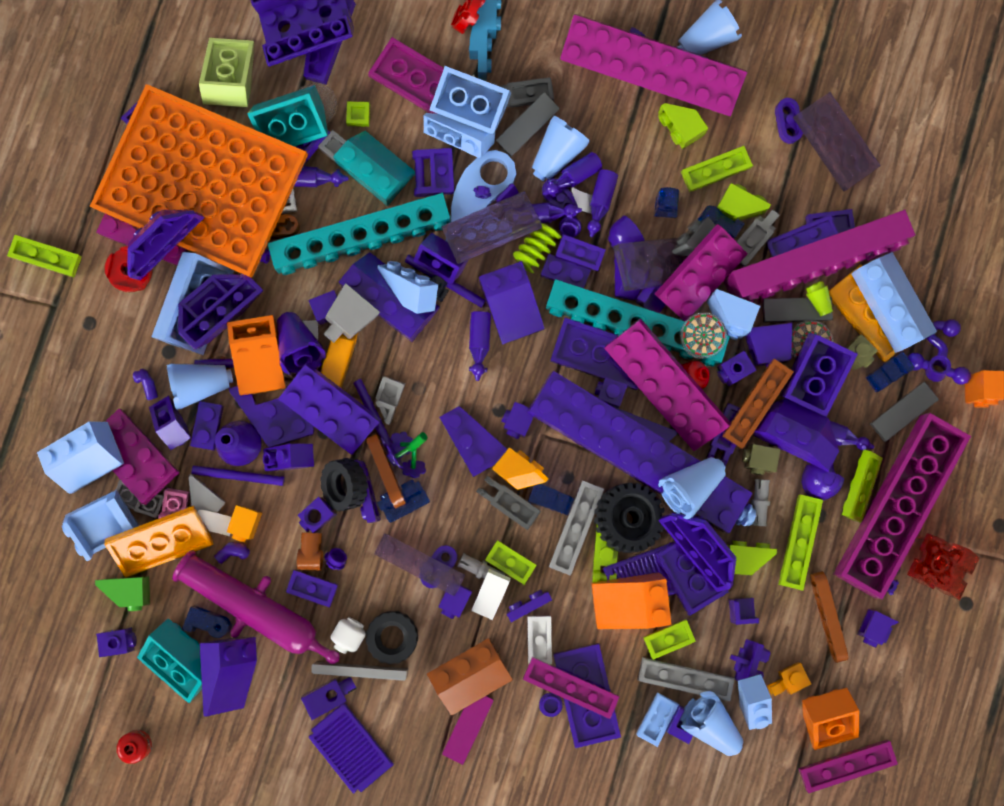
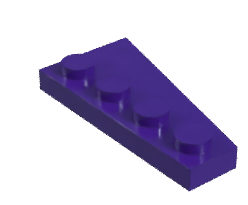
M347 0L352 16L356 4L354 0ZM325 10L322 17L330 16L332 10ZM342 41L306 54L304 77L306 80L327 85Z

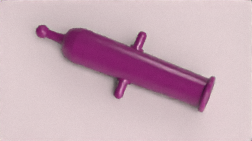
M194 550L186 553L177 565L172 576L173 581L183 582L236 617L235 620L237 622L230 633L233 638H237L244 626L249 625L288 652L303 654L307 650H311L325 657L330 664H336L339 661L340 655L337 651L327 649L316 640V630L307 619L266 596L265 591L271 583L269 576H264L257 588H251L197 557V553Z

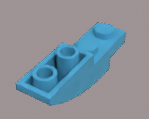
M486 0L483 6L478 9L479 18L471 30L469 56L470 59H478V79L487 81V73H491L492 59H487V51L492 52V39H496V30H501V16H497V9H501V0Z

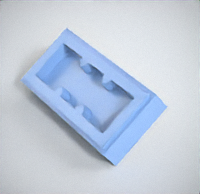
M657 692L636 735L658 747L679 704Z

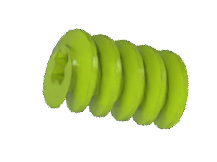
M536 223V230L530 231L531 237H525V244L519 245L520 252L514 251L513 253L517 262L522 261L525 270L532 274L534 272L531 266L538 268L540 266L536 261L537 258L545 260L542 252L550 254L551 251L547 247L548 244L556 246L553 238L561 240V236L557 231L543 223Z

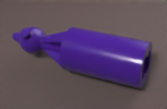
M591 152L562 170V175L556 182H553L552 179L548 180L542 194L556 197L559 188L575 187L599 172V170H602L600 158Z
M303 166L294 187L317 188L319 185L332 181L335 187H339L344 181H348L349 177L343 175L339 169L329 174L318 167Z
M599 170L590 201L592 220L589 221L587 228L589 236L592 238L601 229L599 221L610 209L618 180V174L610 170Z
M550 202L514 205L513 220L515 226L552 223V221L563 215L573 218L576 214L582 212V208L576 207L573 204H568L565 208L552 205Z
M483 311L471 312L469 349L475 364L472 367L469 366V371H472L476 381H479L481 375L488 370L482 362L490 347L491 313Z
M830 421L838 446L856 445L859 450L874 449V445L870 443L868 438H857L848 427Z

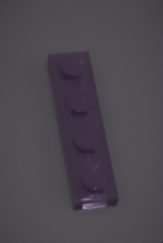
M385 533L374 553L378 557L452 596L456 595L465 577V574Z

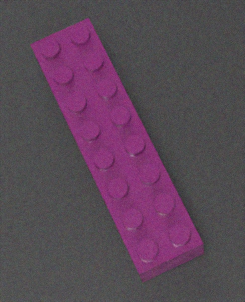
M574 14L560 57L562 61L730 117L747 74L745 69L579 14Z
M906 210L732 271L724 280V284L729 294L753 303L760 296L762 299H766L775 295V292L781 289L783 292L791 290L796 285L802 283V281L804 284H808L824 274L827 277L839 272L838 270L844 267L849 269L859 265V262L864 260L869 262L877 259L886 252L889 254L899 251L901 247L909 244L908 240L915 236V232Z
M931 413L919 416L833 575L869 596L883 600L971 438L970 435Z

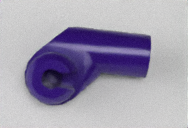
M145 369L134 371V382H142L146 399L158 398L155 383L148 371Z
M229 542L214 557L220 564H223L230 556H239L240 559H246L250 554V550L246 548L247 545L244 543Z

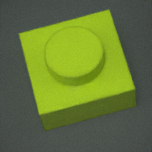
M347 101V126L370 127V102Z

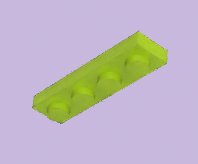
M801 494L798 495L778 585L804 590L823 500Z

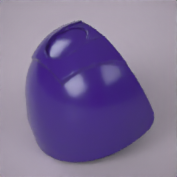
M622 216L612 225L608 241L616 253L630 245L640 248L646 247L642 233L627 216Z
M806 465L801 481L802 487L809 497L827 500L834 497L841 490L844 478L830 470L827 472L817 466Z

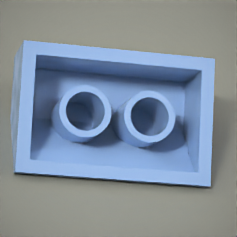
M445 66L430 111L494 135L504 115L511 92Z
M89 421L37 452L45 474L69 494L78 491L124 464L108 422Z

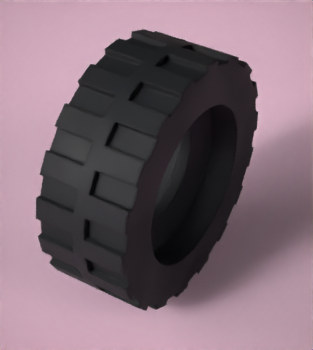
M343 458L327 463L324 469H322V476L320 478L323 497L326 499L327 504L333 510L336 509V511H346L360 507L364 503L365 497H367L368 488L363 468L352 458ZM341 474L344 476L347 484L346 495L341 486Z
M387 611L378 615L369 624L366 631L367 636L365 640L368 645V651L381 663L398 664L406 660L413 653L418 642L419 635L418 629L414 624L415 622L407 614H403L400 611ZM397 626L402 630L404 640L398 648L389 649L382 644L381 633L384 628Z

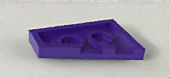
M460 406L439 417L473 477L494 466L508 450Z

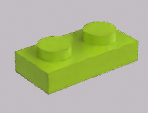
M498 540L485 559L523 585H525L537 566Z
M686 619L643 636L653 660L696 642Z

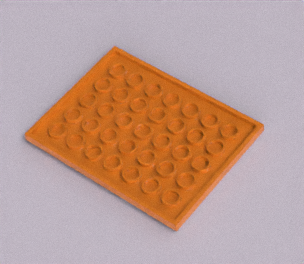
M146 84L90 207L137 228L144 227L150 221V217L161 210L196 211L205 218L177 246L252 278L308 157V153Z

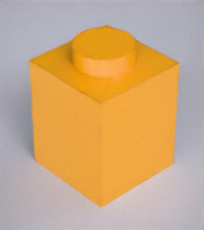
M236 505L227 532L233 534L232 539L245 542L246 539H254L262 513Z

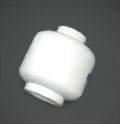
M348 617L347 620L341 619L331 634V640L335 643L334 648L343 654H346L347 651H357L366 635L363 629L364 625L351 617Z

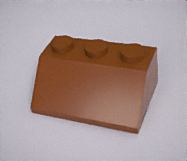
M490 638L427 673L437 695L451 715L513 680Z

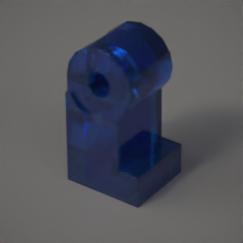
M671 187L659 189L655 197L654 217L677 218L679 189Z
M712 205L705 207L697 218L701 221L709 217L715 225H720L733 239L745 224L738 218L736 221H733L724 215L720 209Z
M902 351L892 356L865 378L877 393L915 369V367Z
M544 484L534 485L528 499L530 503L564 515L569 514L574 501L573 497Z
M194 605L188 611L182 630L193 632L196 628L208 631L214 638H221L230 632L232 624L226 616Z

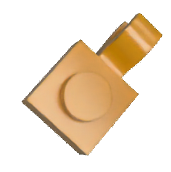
M797 662L779 671L778 674L781 679L768 684L767 688L770 694L774 696L781 694L785 690L791 695L811 685V682L802 664Z

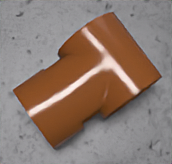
M301 532V549H298L297 553L298 570H322L323 550H320L322 533Z

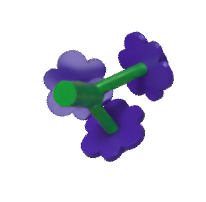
M406 432L392 434V443L390 446H387L390 452L387 454L388 461L393 466L397 465L402 470L403 475L418 478L421 474H425V463L423 461H416L417 449L428 439L427 435L421 432L415 439L407 437ZM412 452L411 459L408 462L402 463L400 458L404 454L408 455Z

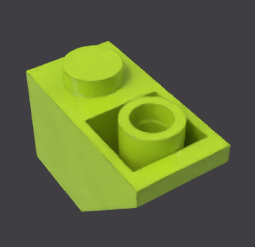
M667 103L662 104L659 109L658 118L664 127H668L673 142L676 145L679 144L682 149L705 136L708 127L697 110Z
M731 183L714 213L735 223L765 214L771 204L767 203L764 197L747 192L745 187Z
M733 541L732 545H727L737 557L734 574L753 575L777 554V549H770V544L756 543V547H747V542Z

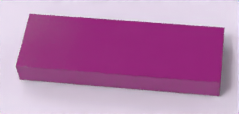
M486 695L463 709L442 755L462 765L464 764L494 701L493 698Z

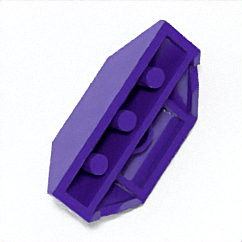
M161 210L154 213L150 217V221L144 227L139 228L128 243L127 275L130 278L141 280L205 217L193 210Z
M244 274L212 275L178 304V334L195 350L210 343L227 328V322L235 321L250 307L263 292V289L252 278Z
M787 398L771 405L752 434L829 472L839 453L829 418Z
M677 513L661 517L658 521L716 592L730 589L733 586L737 557L714 531L709 522L702 516L694 515L690 519H685V514Z

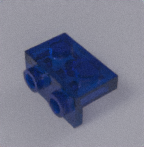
M412 479L401 485V491L406 504L396 509L388 493L380 496L381 501L377 502L380 510L384 512L389 523L430 503V499L420 481L414 482Z

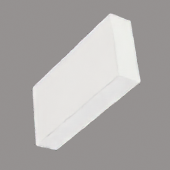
M489 569L471 611L493 620L511 578Z

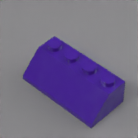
M371 252L367 253L348 269L339 280V284L342 288L345 284L350 286L380 312L378 316L409 341L413 342L440 309V306L436 304L435 311L418 314L402 306L377 269L378 265H384L385 263Z

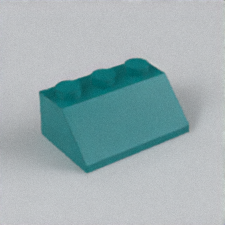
M315 85L256 104L247 113L256 131L292 146L328 136L324 105Z
M366 131L348 139L333 156L337 166L387 207L415 175V171Z
M168 618L148 636L137 658L185 701L190 703L202 690L200 645L197 640L188 636L177 623L172 622Z

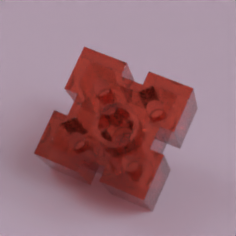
M927 533L919 549L923 552L921 560L914 559L907 575L919 584L931 589L936 588L941 593L960 600L968 584L963 579L966 573L973 574L980 558L968 548L955 543L951 546L944 539Z

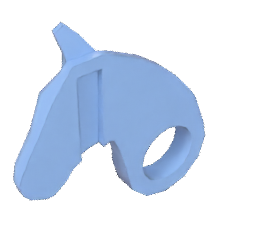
M498 150L487 151L481 158L477 157L465 169L454 192L451 206L452 228L445 241L451 243L456 238H461L471 242L506 244L511 240L512 226L496 219L488 208L509 184H514L516 178L515 163L508 154ZM493 161L503 164L508 173L505 181L498 185H490L484 182L480 172L485 164ZM477 186H486L490 188L491 196L487 199L477 198L473 190Z

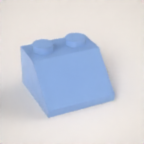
M716 289L707 300L713 317L721 323L725 335L730 336V339H741L751 332L760 308L759 305ZM716 321V324H717L718 328H719V327L721 328V326L719 325L718 321Z

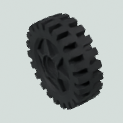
M625 483L609 489L601 496L602 499L598 500L596 504L598 508L594 512V514H597V517L594 518V524L597 523L596 531L601 533L600 538L602 541L607 542V546L623 553H634L648 549V547L655 544L656 540H659L661 537L660 532L664 531V527L658 520L662 517V513H665L664 507L660 508L662 502L660 499L655 498L657 494L654 491L650 492V488L641 486L638 483ZM628 512L633 517L632 523H629L627 520Z

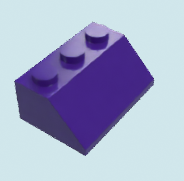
M809 333L791 368L794 372L779 395L827 417L858 354L817 334Z

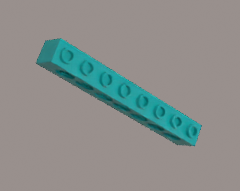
M440 193L267 244L274 269L278 274L289 275L294 273L295 269L301 267L305 269L313 268L322 261L334 262L339 259V256L346 254L348 256L358 255L361 253L360 250L367 248L370 250L379 249L384 243H399L404 241L405 237L412 235L413 237H420L425 235L426 231L433 229L435 231L444 230L448 227L447 225L451 224V219L444 195ZM423 213H430L432 215V218L428 221L420 219ZM402 219L410 221L407 227L403 228L398 225ZM381 225L389 227L388 231L384 234L377 232L378 227ZM363 231L367 233L363 240L355 239L358 232ZM337 238L345 239L344 244L338 247L334 246V241ZM322 244L323 248L320 252H312L314 245ZM293 251H301L297 259L290 258Z
M556 279L546 305V309L550 310L549 313L557 317L565 315L571 317V320L583 324L586 322L592 324V327L604 331L606 329L614 331V334L618 336L631 326L630 321L641 318L651 331L653 327H660L663 330V336L657 338L669 352L671 350L678 352L680 357L692 360V358L699 359L703 364L710 367L719 365L722 362L730 337L724 335V342L722 344L723 334L715 333V331L713 333L712 330L706 332V328L703 331V327H699L695 331L696 327L689 323L686 326V330L688 327L693 330V333L686 332L685 330L684 339L693 337V341L687 342L690 349L696 344L695 340H705V344H709L706 345L707 353H702L698 349L693 353L686 346L685 342L684 344H678L674 340L675 334L683 335L687 322ZM567 299H574L577 302V307L568 308L565 305V301ZM587 307H597L599 314L595 316L590 315L587 312ZM610 313H617L620 316V321L613 323L609 320L608 315ZM705 332L707 336H712V338H702L701 333ZM715 337L722 338L721 343L715 341ZM710 344H713L718 351L714 353L715 350L711 349Z

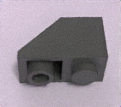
M709 217L701 221L696 219L687 227L688 232L682 234L676 240L678 244L673 248L672 252L676 255L689 256L716 225Z

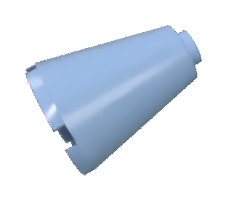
M716 0L678 40L679 46L677 47L703 55L738 41L742 35H737L736 31L739 29V26L726 6L722 9L719 6L722 1Z
M553 116L532 165V168L535 170L533 175L543 182L545 179H552L588 146L589 139L574 127L572 128L567 125L562 119Z
M167 364V372L176 410L230 388L229 383H233L231 369L226 370L225 365Z
M710 457L665 476L658 484L659 488L663 486L664 492L661 493L662 497L675 513L680 514L682 512L686 515L685 519L692 518L725 477V465L721 460Z
M706 691L700 693L702 697L698 700L691 699L684 707L685 710L680 718L683 722L681 727L689 734L727 756L738 754L743 747V738L720 698L714 692Z

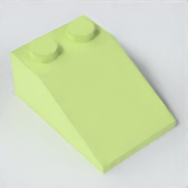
M209 38L199 81L203 104L248 107L251 94L254 41Z

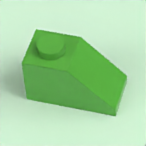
M149 576L95 580V585L118 607H128V611H140L142 606L150 604Z

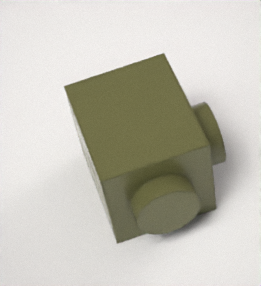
M862 334L853 338L844 347L858 354L851 367L853 370L861 367L867 368L875 360L873 355L878 351Z
M756 444L748 445V449H744L742 462H745L744 468L751 469L750 473L756 475H764L765 472H777L780 449Z

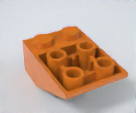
M274 316L227 322L229 344L239 395L286 389L284 372L279 361L277 322Z

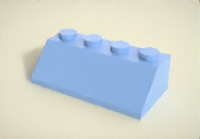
M182 252L152 338L204 355L207 344L195 350L178 334V304L212 275L233 274L234 270L196 253Z
M893 252L879 257L851 273L895 353L937 332Z

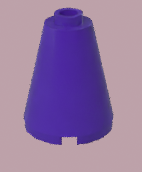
M285 312L277 319L279 361L282 371L287 375H291L290 372L298 374L307 362L315 369H318L322 365L321 360L326 358L325 350L301 318L294 312Z
M232 421L223 426L215 436V445L219 457L227 464L233 466L250 464L258 457L261 451V436L255 427L246 421Z

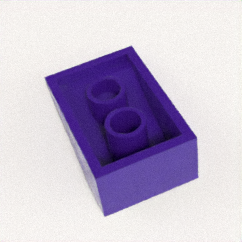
M522 261L479 276V283L502 345L545 330Z
M237 637L200 643L203 715L207 717L244 708L257 663L256 637Z

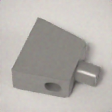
M345 284L325 317L331 326L325 331L324 335L334 343L341 334L351 339L372 322L380 312L350 286Z

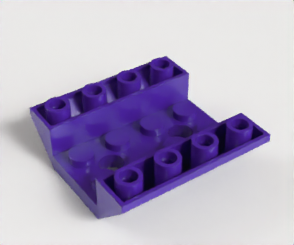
M251 0L253 8L259 14L266 41V44H263L262 47L268 67L353 37L354 25L347 0ZM331 9L330 16L322 17L325 10ZM290 24L287 32H281L284 25Z

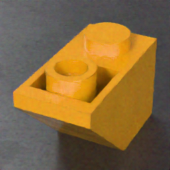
M508 448L492 468V470L517 490L545 483L549 479L542 473L544 468L534 460L530 463V458L521 450L516 453L511 448Z

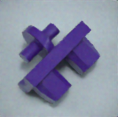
M746 639L744 647H740L738 656L733 654L730 656L731 660L736 661L734 680L739 681L760 674L763 678V672L757 670L759 661L764 663L769 661L771 652L765 649L764 645Z

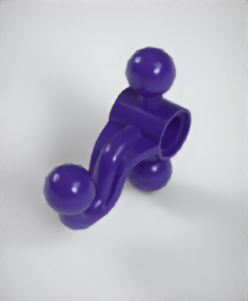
M954 319L932 322L936 330H942L944 335L948 337H954L961 331L959 322ZM935 333L927 337V340L938 349L937 356H934L931 361L924 360L923 356L919 353H912L906 358V365L909 369H925L927 378L933 382L942 381L948 376L956 384L963 385L971 379V373L967 368H951V362L947 358V345ZM933 366H940L943 372L935 371Z

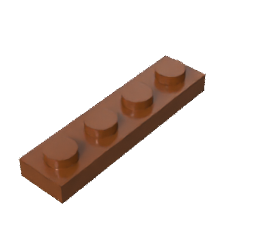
M772 359L722 437L743 449L794 371L776 359Z

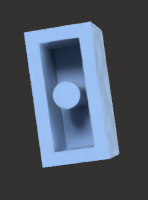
M761 674L739 680V706L749 730L755 728L762 729L772 724V698Z

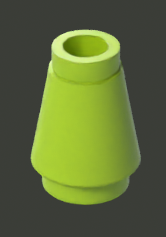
M819 281L806 287V296L820 316L833 312L828 285H825L823 281Z

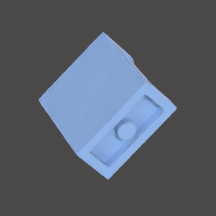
M117 490L66 514L62 523L63 532L67 537L72 538L77 553L80 556H84L86 561L91 560L94 553L106 548L104 544L106 538L139 526Z

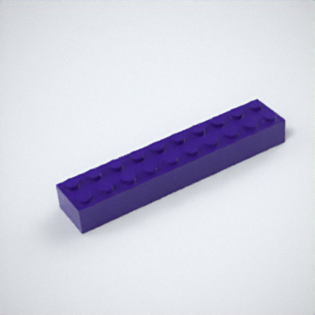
M555 371L549 374L527 413L659 494L664 492L663 486L659 488L658 485L662 478L701 462ZM725 476L696 512L695 516H702L711 526L719 531L730 533L753 493Z

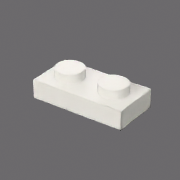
M527 616L528 664L532 657L552 664L551 616Z

